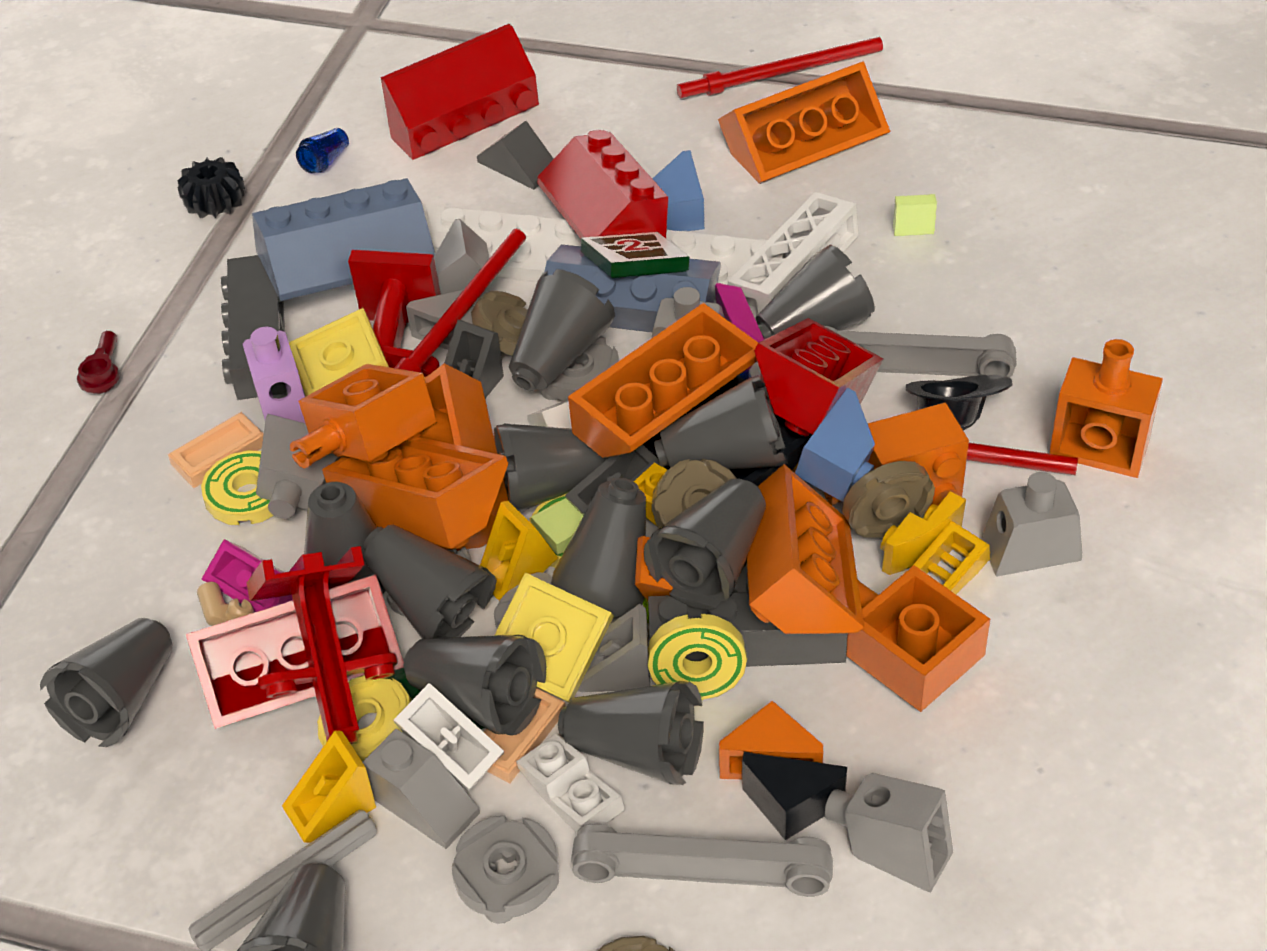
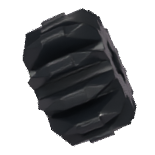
M206 157L205 161L200 163L192 161V168L182 169L181 178L177 180L179 196L188 213H197L200 218L213 215L216 219L218 214L223 212L231 214V207L242 205L241 198L245 195L243 177L240 176L235 163L225 162L223 157H219L214 161Z

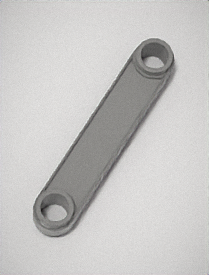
M824 326L882 357L883 361L877 372L950 376L1001 375L1010 378L1017 365L1016 348L1011 338L1004 334L969 337L838 331L833 327Z
M588 824L578 830L577 836L574 839L571 857L574 875L581 880L592 883L607 882L614 876L787 887L794 894L815 897L823 895L828 891L833 876V857L830 846L825 841L814 837H801L794 839L790 843L617 833L613 828L606 825Z

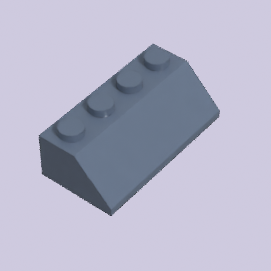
M408 178L391 180L379 185L351 189L339 194L311 198L308 201L281 207L276 206L268 210L252 213L256 252L280 301L353 284L348 263L352 250L435 255L422 202Z
M561 244L546 261L544 272L548 271V275H553L556 269L565 270L593 283L599 289L596 297L604 305L608 299L613 305L615 317L609 328L653 333L661 300L674 298V293L680 288H694L700 294V301L714 303L715 285L718 283L721 263L718 261L689 259V270H686V272L611 278L581 252V246Z

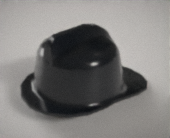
M977 375L945 381L911 382L906 384L905 390L917 396L918 410L946 402L964 431L980 418L987 396L1005 391L1013 384L1012 379L1007 376Z

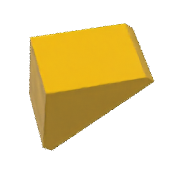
M509 501L500 503L480 566L487 568L497 578L493 595L499 601L509 590L520 584L525 573L530 575L538 572L543 573L558 559L539 531Z
M342 731L333 732L282 805L304 843H311L358 810H364L368 813L376 808L366 767Z

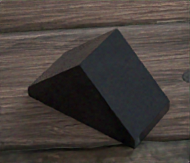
M744 752L742 789L785 840L825 817L826 803L833 790L838 789L846 792V766Z

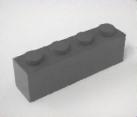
M254 255L227 259V276L221 277L222 294L224 300H228V303H221L223 323L225 328H228V330L221 332L224 353L226 356L229 355V359H222V370L225 383L233 384L237 400L258 397L243 348L244 341L250 339L253 331L260 327H272L276 331L285 332L284 300L280 301L259 256ZM278 382L271 386L272 395L287 393L284 382Z
M749 592L732 593L730 598L721 602L717 608L711 610L693 608L676 600L671 595L648 596L650 639L660 626L675 617L688 614V619L701 618V614H711L731 622L742 634L747 653L746 667L846 663L847 633L785 634L773 623H765L753 613L749 606ZM696 651L686 655L685 658L690 661H702L709 655Z

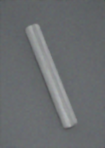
M364 810L356 811L195 921L188 928L194 943L201 951H210L266 912L299 867L317 863L331 867L373 838L377 831L371 817Z

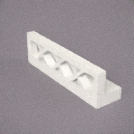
M814 192L727 281L728 285L741 287L746 297L755 299L759 314L821 249L831 244L844 252L859 236L856 203ZM818 208L831 211L827 214L812 216ZM811 230V233L807 236L790 238L794 233ZM789 252V255L784 259L770 262L768 260L773 255ZM767 275V278L760 285L748 282L750 278Z

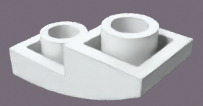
M556 733L516 761L518 769L529 783L577 833L582 826L588 824L605 825L625 810L621 795L590 772L586 757L570 744L565 743V740Z

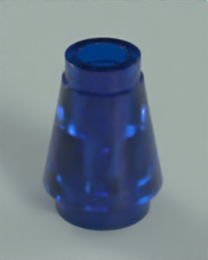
M334 128L305 138L300 142L296 150L297 162L308 173L325 172L349 145V138L341 128Z

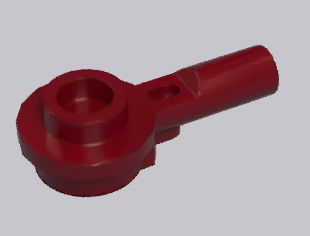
M102 332L95 353L87 356L79 365L77 383L81 390L101 394L109 391L118 382L120 372L118 367L111 361L117 342V335L114 332Z

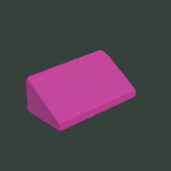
M716 283V303L722 307L724 318L758 343L763 341V335L741 287ZM750 366L748 369H746V370L743 371L742 373H746V374H747V372L750 370V368H751L752 366Z
M225 539L222 541L201 578L205 582L217 583L221 592L233 599L238 598L239 603H242L243 599L248 600L253 606L254 612L293 601L292 595L250 601L246 582L263 559ZM273 565L275 574L284 573V571Z

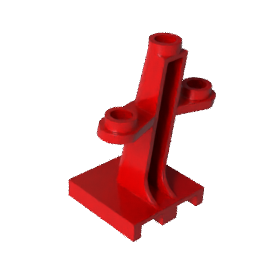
M352 250L348 263L359 309L363 308L369 320L374 321L373 330L389 367L394 368L401 358H408L413 350L400 348L405 325L409 323L406 306L410 301L441 295L434 254ZM433 355L421 368L424 377H427L440 367L439 361Z
M361 546L351 547L336 565L324 566L322 552L303 554L290 571L275 574L272 559L263 560L246 582L250 601L292 595L309 668L279 671L257 678L259 688L265 689L267 698H274L297 692L296 685L313 682L326 740L328 741L334 731H342L350 744L358 742L356 732L359 730L347 676L364 673L365 680L382 679L394 675V665L398 664L396 653L378 654L346 662L343 660L329 589L347 584L364 566Z

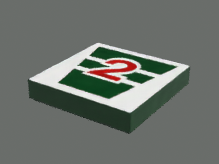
M658 232L581 238V252L611 278L677 273L689 270L690 256Z

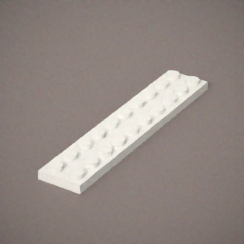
M422 204L435 254L455 219H461L487 243L489 258L513 229L523 231L526 235L525 242L496 276L499 278L537 282L544 273L546 261L561 244L581 246V239L565 219ZM667 230L666 239L689 255L690 259L720 262L721 268L718 283L728 285L727 281L767 241L766 239L758 240L727 235L691 233L688 231ZM786 253L773 255L768 260L770 262L784 259ZM767 275L750 278L748 282L760 285L767 278ZM746 297L749 305L757 306L755 299Z

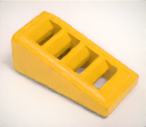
M951 520L914 565L926 574L931 572L945 581L943 586L957 594L990 560V545ZM955 550L966 558L961 562L949 553ZM942 560L954 568L955 571L951 574L937 564Z

